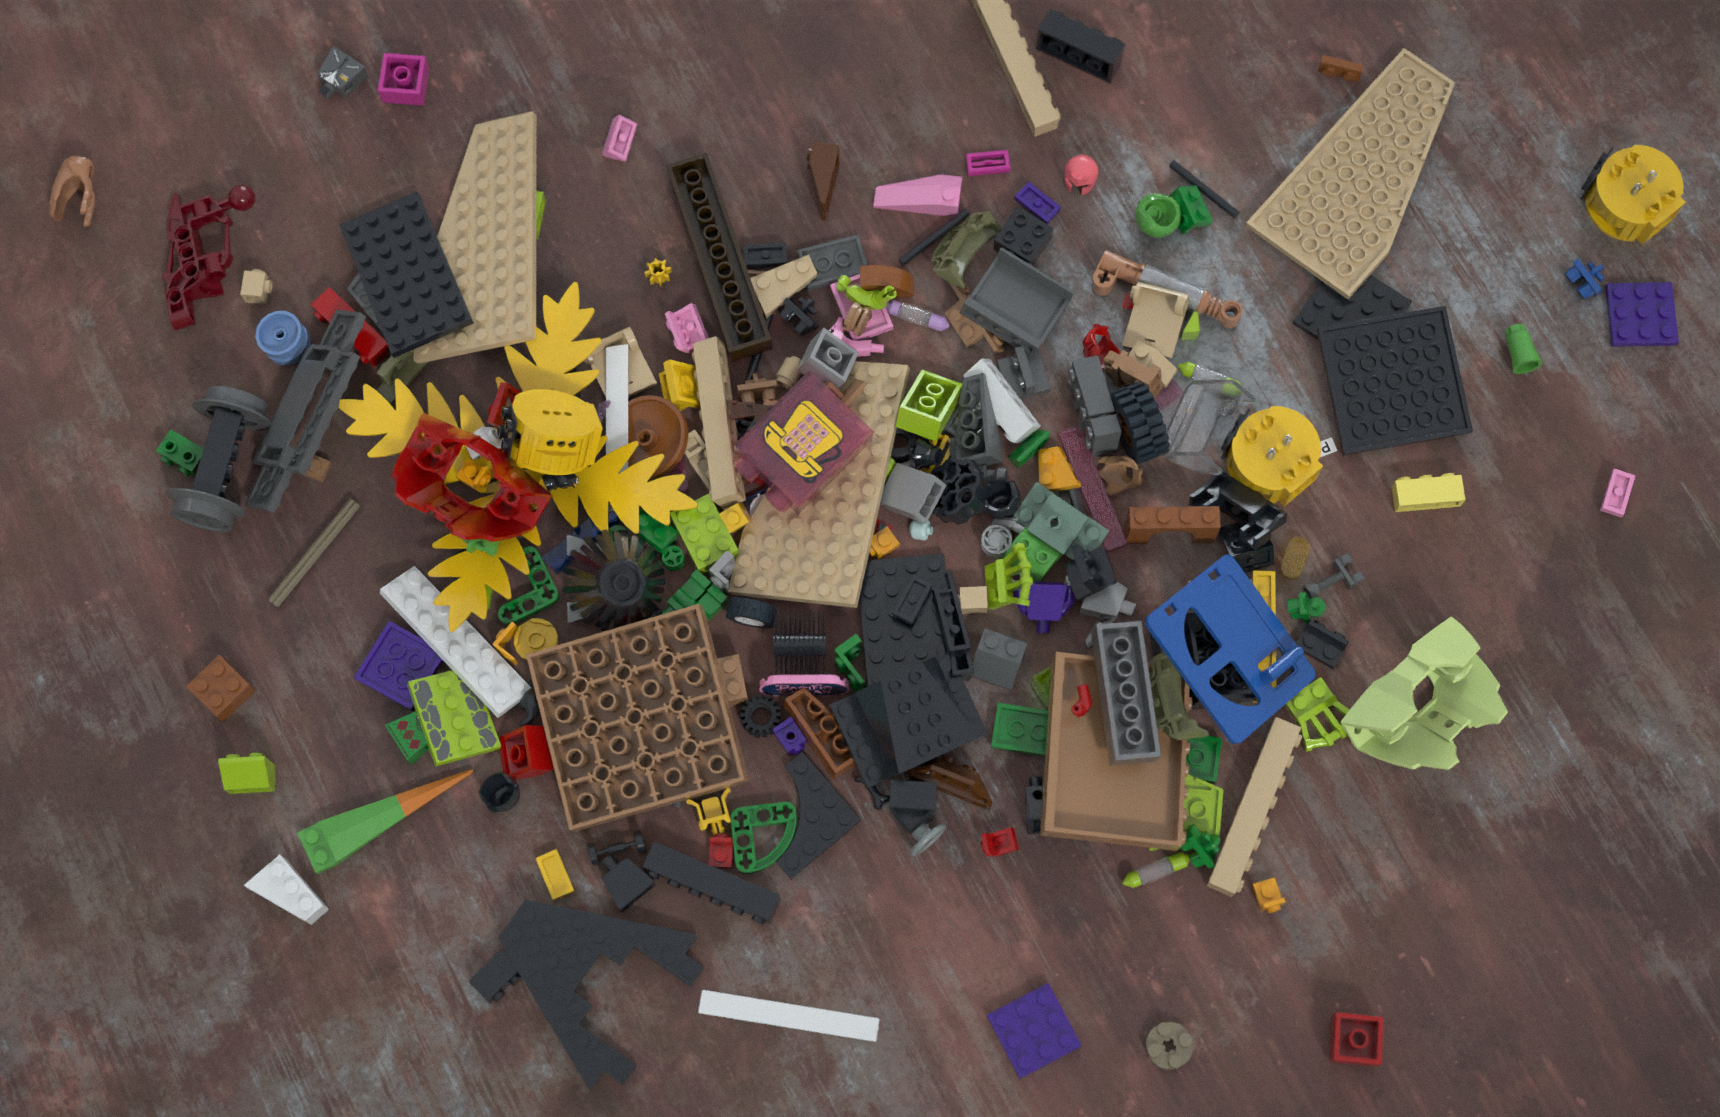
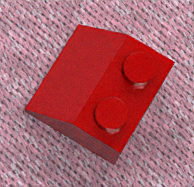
M525 725L498 738L501 744L500 754L503 772L514 780L540 776L553 770L552 757L544 726Z

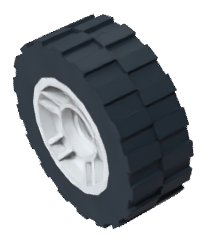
M733 597L729 599L726 618L735 623L750 627L771 629L774 627L777 609L770 604L758 600Z

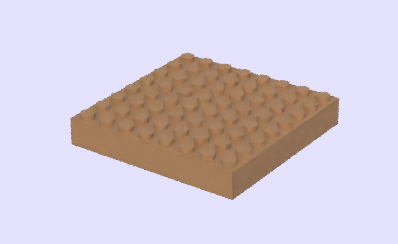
M696 604L526 654L569 830L580 831L750 782L704 607Z

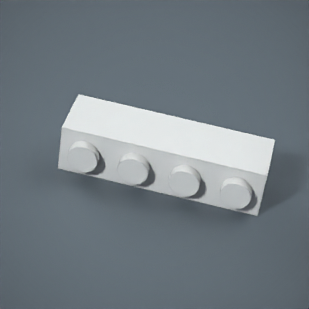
M991 359L979 360L963 376L966 378L980 373L985 374L996 423L1005 430L1004 435L1010 442L1023 443L1041 425Z

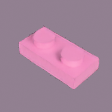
M1617 469L1612 470L1600 511L1621 518L1624 516L1635 475Z

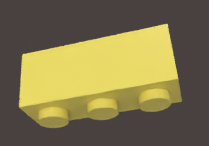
M1445 473L1441 477L1423 475L1418 479L1401 477L1391 487L1395 512L1461 507L1465 501L1462 475H1454V473Z

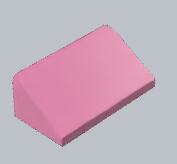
M621 115L616 116L612 120L602 156L625 162L637 123Z

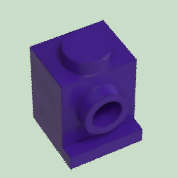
M792 717L772 729L774 736L788 756L792 753L796 755L805 749L804 745L807 744V740ZM793 733L795 735V738L793 740H788L786 738L787 735Z

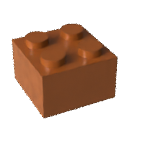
M220 655L186 686L222 722L231 716L256 691Z

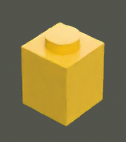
M742 502L736 503L719 514L729 533H734L752 522L751 516Z

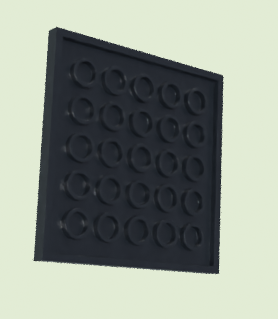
M1446 306L1317 328L1343 456L1471 434L1473 432Z

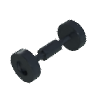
M641 830L634 831L636 841L628 843L619 842L608 845L606 849L597 851L594 842L587 844L592 866L600 864L598 855L625 851L627 847L637 845L639 854L646 852Z

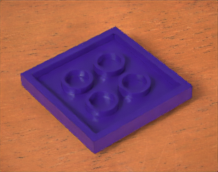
M1672 282L1606 284L1605 292L1611 347L1676 346L1679 343Z
M389 621L355 674L354 679L413 711L415 707L407 687L408 681L435 675L443 660L422 638Z
M1049 983L987 1015L1019 1079L1082 1046Z

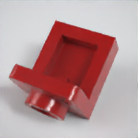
M1012 827L993 833L981 834V848L988 857H998L1019 850L1015 829Z

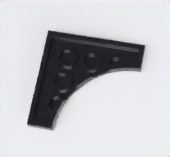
M803 752L785 765L797 787L801 810L795 837L776 863L791 880L861 822V819Z

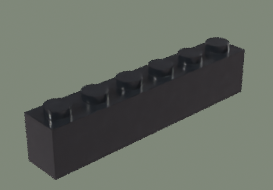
M656 842L653 843L643 865L649 877L659 880L660 877L668 880V885L677 889L683 886L689 889V894L698 898L704 895L710 898V903L719 907L725 904L731 907V912L740 916L746 913L752 916V921L764 925L765 922L771 923L781 900L779 894Z

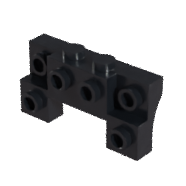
M1221 469L1215 472L1189 498L1190 507L1219 506L1220 511L1243 525L1240 528L1239 539L1255 550L1269 541L1271 533L1285 524L1287 519L1286 511Z

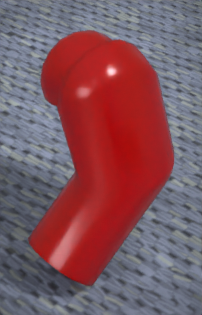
M1087 684L1077 687L1079 700L1071 708L1073 715L1076 717L1086 715L1092 707Z

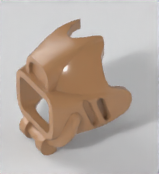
M1105 456L1097 461L1105 464L1097 474L1108 485L1105 489L1107 495H1115L1142 484L1141 474L1143 469L1138 467L1132 458L1128 456ZM1127 467L1133 469L1132 479L1126 474Z

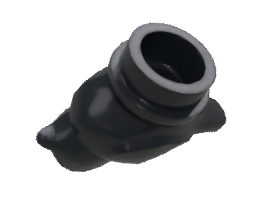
M574 473L569 475L544 474L541 476L548 491L553 489L555 491L558 487L561 489L575 488L579 483V478Z

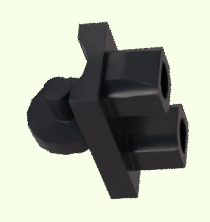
M786 297L783 301L785 306L779 315L787 322H790L797 315L800 318L794 326L797 332L804 336L811 329L816 330L820 326L807 314L809 312L814 316L817 313V310L813 307L816 302L813 298L807 301L803 297L799 298L798 302L802 305L800 307L792 299L790 300Z

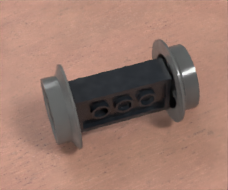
M210 386L206 390L204 399H197L192 405L198 413L212 420L192 489L171 488L166 491V496L173 501L170 514L177 520L206 530L229 532L232 530L234 520L243 518L246 515V511L241 506L225 499L227 495V485L225 483L231 481L233 474V464L231 463L232 461L236 462L239 454V443L237 442H242L245 430L266 431L269 430L271 422L265 417L268 405L259 397L235 388Z

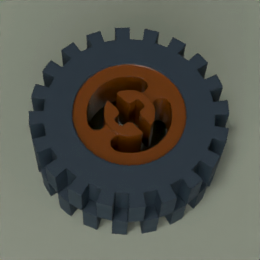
M1139 381L1110 392L1115 412L1110 413V415L1116 414L1121 429V445L1126 450L1127 456L1132 458L1138 465L1168 453L1170 443L1168 442L1169 436L1166 432V424L1163 422L1162 413L1158 409L1159 406L1154 401V396L1152 392H1149L1147 385Z

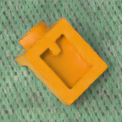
M467 459L456 478L480 492L483 487L485 488L489 484L491 472L488 467H482Z
M888 526L873 535L869 555L871 557L875 555L877 560L900 546V543Z
M1275 877L1252 884L1260 911L1267 910L1268 913H1273L1281 910L1280 906L1285 903V899L1281 897Z

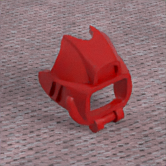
M1094 324L1082 342L1084 347L1083 355L1084 358L1098 356L1103 371L1106 366L1104 358L1109 351L1112 350L1119 355L1121 352L1110 339L1107 331L1109 329L1108 326ZM1095 334L1102 336L1098 345L1095 341Z

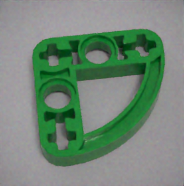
M778 802L746 806L732 811L730 819L735 864L738 871L742 874L760 872L776 863L792 843L797 826V812L792 803ZM784 807H788L789 811H793V813L789 814V818H784V815H777L778 820H774L772 808H776V813L783 812ZM760 810L769 811L770 818L767 821L762 822L758 820L757 814ZM738 813H743V816L747 817L743 823L744 828L749 827V831L740 830L735 832V829H740L739 821L735 820L738 817ZM787 824L783 838L778 846L770 854L756 861L753 828ZM740 835H747L750 838L749 845L746 847L739 846L737 844L738 837ZM752 850V853L747 852V858L753 862L749 865V869H744V866L740 865L744 860L743 853L738 855V851L746 852Z

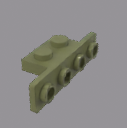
M415 350L395 358L391 356L380 366L377 372L383 383L376 391L391 406L396 401L395 379H400L408 387L428 363L417 364L414 361Z

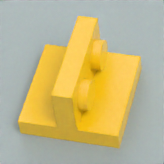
M670 359L663 363L665 371L659 373L664 399L673 403L680 411L687 407L701 409L697 398V391H699L698 383L694 376L696 366Z

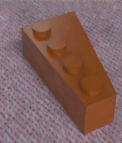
M805 688L800 689L785 699L783 708L792 717L806 738L807 743L833 780L855 767L832 714Z

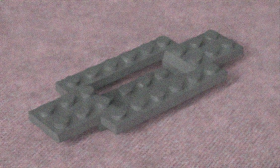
M336 310L320 345L311 344L310 347H306L272 418L271 426L266 431L252 461L254 465L262 468L244 505L252 509L274 513L281 503V497L285 489L290 484L292 474L305 475L310 469L314 454L319 449L321 439L330 426V420L339 407L342 394L348 387L349 379L357 368L360 356L350 351L354 347L358 333L363 328V322L366 318L364 314L354 311ZM332 370L296 449L290 447L289 443L295 437L297 426L304 417L305 409L314 396L313 392L318 382L323 377V371Z

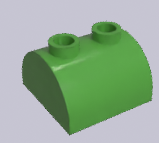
M1026 527L1013 541L1003 559L1012 551V547L1015 544L1024 543L1028 561L1032 563L1030 577L1033 578V582H1043L1063 554L1027 530L1028 527ZM1018 559L1011 565V568L1020 563Z

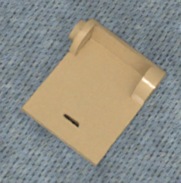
M1138 282L1131 289L1130 298H1133L1134 306L1122 346L1133 349L1137 341H1140L1157 349L1164 357L1172 359L1188 307L1189 294Z
M630 327L601 339V344L583 361L585 365L589 364L592 370L598 369L600 371L596 379L606 397V347L628 344V397L657 385Z

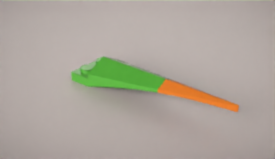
M470 769L318 821L317 824L297 832L315 873L320 874L340 864L393 825L470 776L473 770Z

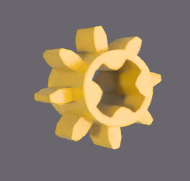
M655 258L651 264L647 263L649 270L645 271V276L647 278L650 277L651 285L655 282L662 286L663 282L670 281L668 274L672 273L671 267H666V260L661 262Z

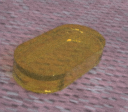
M1294 537L1286 548L1280 565V573L1286 579L1294 580L1303 571L1310 552V544L1305 538Z

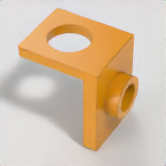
M511 622L506 629L503 628L499 631L496 641L492 645L500 654L516 666L518 664L516 659L503 649L517 630L516 624Z

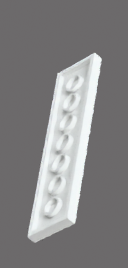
M415 566L380 589V594L497 718L518 704L523 694L531 688L467 620L455 632L451 633L449 631L450 606H435L433 604V601L440 592Z

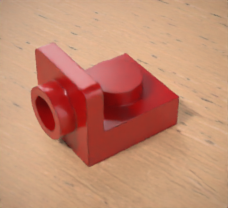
M718 833L715 834V837H709L708 865L715 868L732 869L733 839L728 838V834Z

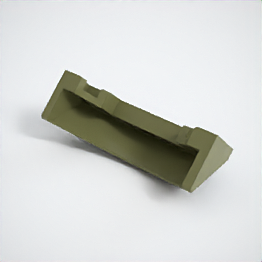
M990 211L972 213L963 224L953 227L945 235L932 257L933 270L937 276L961 289L964 288L963 276L969 261L988 240L1001 231V227Z
M1165 652L1154 656L1150 663L1152 669L1149 677L1157 728L1169 737L1177 740L1209 736L1207 730L1200 728L1197 725V721L1190 718L1184 707L1181 695V674Z

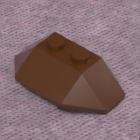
M943 756L942 758L935 757L906 771L905 778L918 782L937 783V790L988 811L992 807V801L982 778L972 766L965 764L963 767L954 764L955 760Z

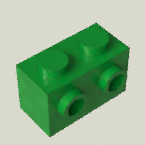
M170 429L156 452L161 456L160 461L170 467L173 464L179 467L178 471L187 477L193 475L196 477L204 448Z

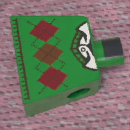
M416 711L385 725L411 765L429 750Z

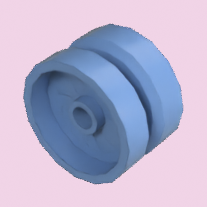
M275 311L267 314L256 328L255 338L258 346L273 362L279 365L290 366L298 363L306 347L311 345L309 331L294 314L287 311Z

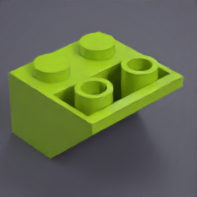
M250 753L249 757L229 754L226 755V758H219L218 763L223 787L229 794L275 792V764L263 756L262 753Z

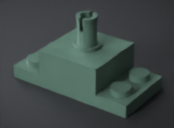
M1038 482L1034 484L1012 517L1018 518V523L1025 528L1028 527L1027 530L1072 560L1075 559L1071 549L1072 546L1079 543L1085 550L1092 551L1101 546L1110 532Z

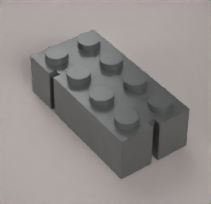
M1098 356L1073 360L1071 369L1068 370L1069 380H1067L1068 392L1072 393L1074 397L1072 399L1074 411L1079 413L1078 425L1080 430H1084L1085 448L1090 450L1091 457L1117 452L1121 429L1116 414L1107 416L1109 413H1114L1115 409Z

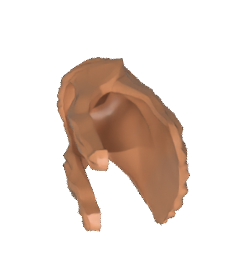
M71 156L62 163L50 197V216L55 221L59 222L63 219L68 200L79 189L84 193L80 214L85 215L84 227L90 226L95 207V194L91 182L94 174V165L88 158Z

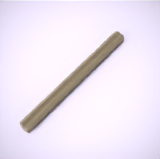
M353 499L347 501L268 598L271 604L276 607L280 606L359 509L360 506Z

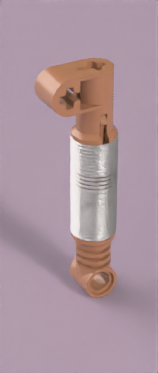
M1108 250L1104 252L1093 275L1092 290L1099 296L1110 294L1117 280L1120 279L1135 286L1138 282L1189 294L1188 312L1193 313L1197 311L1198 315L1207 313L1206 316L1212 315V319L1217 317L1216 320L1225 328L1236 327L1242 316V306L1237 301L1225 300L1222 302L1221 298L1217 300L1216 296L1212 298L1213 295L1206 288L1194 285L1192 282L1182 280L1180 277L1178 278L1160 269L1158 270V268L1156 269L1148 264H1138ZM1104 273L1108 274L1107 281L1102 284ZM1226 312H1233L1236 316L1229 317L1226 315Z

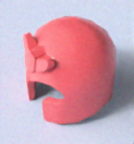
M1080 154L1072 157L1067 162L1064 172V183L1069 192L1072 190V184L1069 180L1077 187L1088 185L1082 188L1081 195L1089 193L1094 188L1098 179L1099 169L1092 157Z

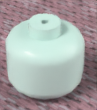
M913 520L910 524L909 532L913 539L925 541L929 535H932L933 527L929 520L926 524Z

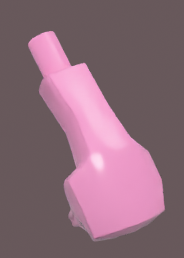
M839 317L835 325L828 330L859 352L857 357L870 356L871 352H884V344L871 343L872 340L854 341L846 338L843 332L842 317Z

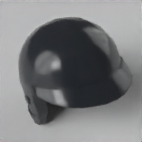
M496 772L482 783L479 788V796L487 805L489 811L496 813L505 812L517 805L520 799V788L512 777L504 772Z

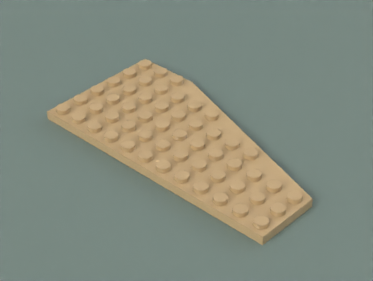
M1404 48L1246 222V227L1346 299H1349L1389 254L1455 82Z
M533 111L475 124L437 236L474 323L414 349V361L417 364L536 340V114Z
M854 362L845 383L838 390L843 393L854 379L865 381L867 384L863 388L862 394L849 404L847 412L840 415L835 421V424L844 434L843 441L837 445L841 450L840 457L821 464L824 470L820 475L816 476L817 479L814 483H806L804 478L800 477L786 463L782 465L751 516L752 522L747 524L742 531L738 548L739 554L736 556L734 572L732 573L730 589L728 590L730 595L857 608L897 430L896 422L899 407L903 402L910 368L908 365ZM835 447L816 461L818 462L837 455Z

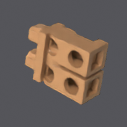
M1110 350L1104 358V364L1107 365L1105 374L1113 378L1114 386L1119 388L1121 385L1123 388L1141 381L1147 385L1154 399L1161 391L1162 375L1160 367L1153 364L1151 368H1148L1138 363L1136 358L1129 356V353L1124 350L1120 355Z

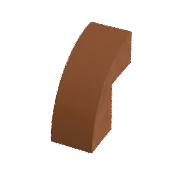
M883 265L860 266V286L865 291H881L886 286H892L895 288L892 292L896 291L897 299L914 297V276L909 272Z

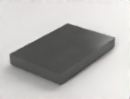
M859 234L797 250L798 258L810 256L817 272V277L806 285L808 291L836 283L841 275H846L849 278L860 274V266L868 265Z

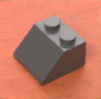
M984 629L973 661L975 672L972 677L1011 691L1025 654L1027 643Z

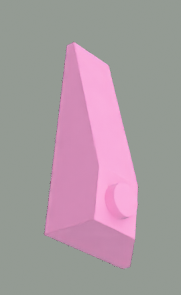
M936 175L877 186L873 208L954 217L958 214L962 177Z

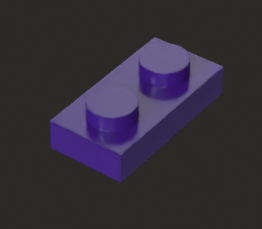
M1029 181L1014 198L1015 201L1046 224L1061 210L1058 204Z

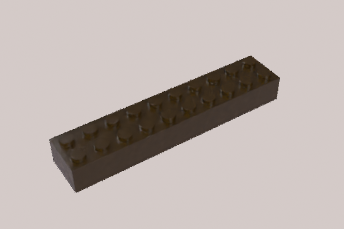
M700 154L666 165L668 176L731 362L773 349L772 340L708 154Z

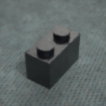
M501 949L468 982L491 1004L493 1001L497 1003L506 994L504 990L510 984L512 986L516 985L522 977L507 952Z

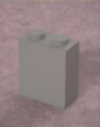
M897 463L883 488L880 504L889 511L926 524L946 484L934 475Z

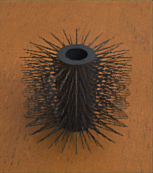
M776 611L775 634L773 635L775 675H777L778 656H780V675L782 674V656L785 658V675L787 672V656H789L790 675L791 656H794V675H796V656H799V675L801 674V656L804 658V675L806 656H808L809 675L810 656H813V675H815V656H818V675L820 656H822L824 675V656H826L824 611L822 634H819V611L818 634H815L814 611L813 634H810V612L808 615V634L805 632V611L803 634H801L800 611L799 634H796L795 613L794 634H791V612L789 615V634H787L786 611L784 634H782L781 612L780 634H778Z

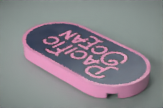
M772 675L767 677V681L764 678L759 681V690L764 694L772 696H791L800 689L805 688L813 696H837L849 692L850 682L847 678L840 680V677L837 675Z

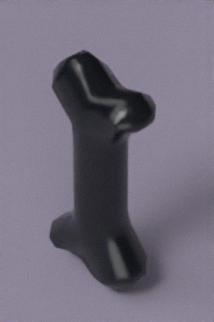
M860 775L856 776L854 781L863 784ZM876 785L867 788L873 797L874 809L881 810L883 804L889 802L890 796L881 794Z

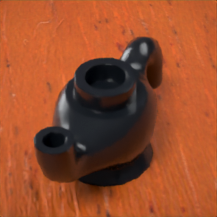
M532 679L528 681V685L531 688L523 694L520 700V706L527 714L526 718L520 721V727L529 726L540 712Z

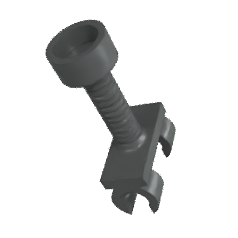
M1346 553L1340 558L1335 559L1332 563L1337 571L1335 574L1317 584L1309 582L1303 585L1302 588L1309 599L1320 597V591L1340 580L1350 589L1361 583L1365 577L1361 571L1351 577L1349 576L1344 566L1351 563L1353 559L1349 553Z

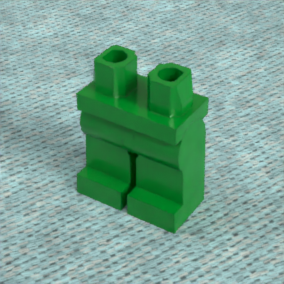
M696 569L691 578L667 600V607L662 614L699 604L704 607L707 621L709 622L728 604V597L714 584L711 585V582Z

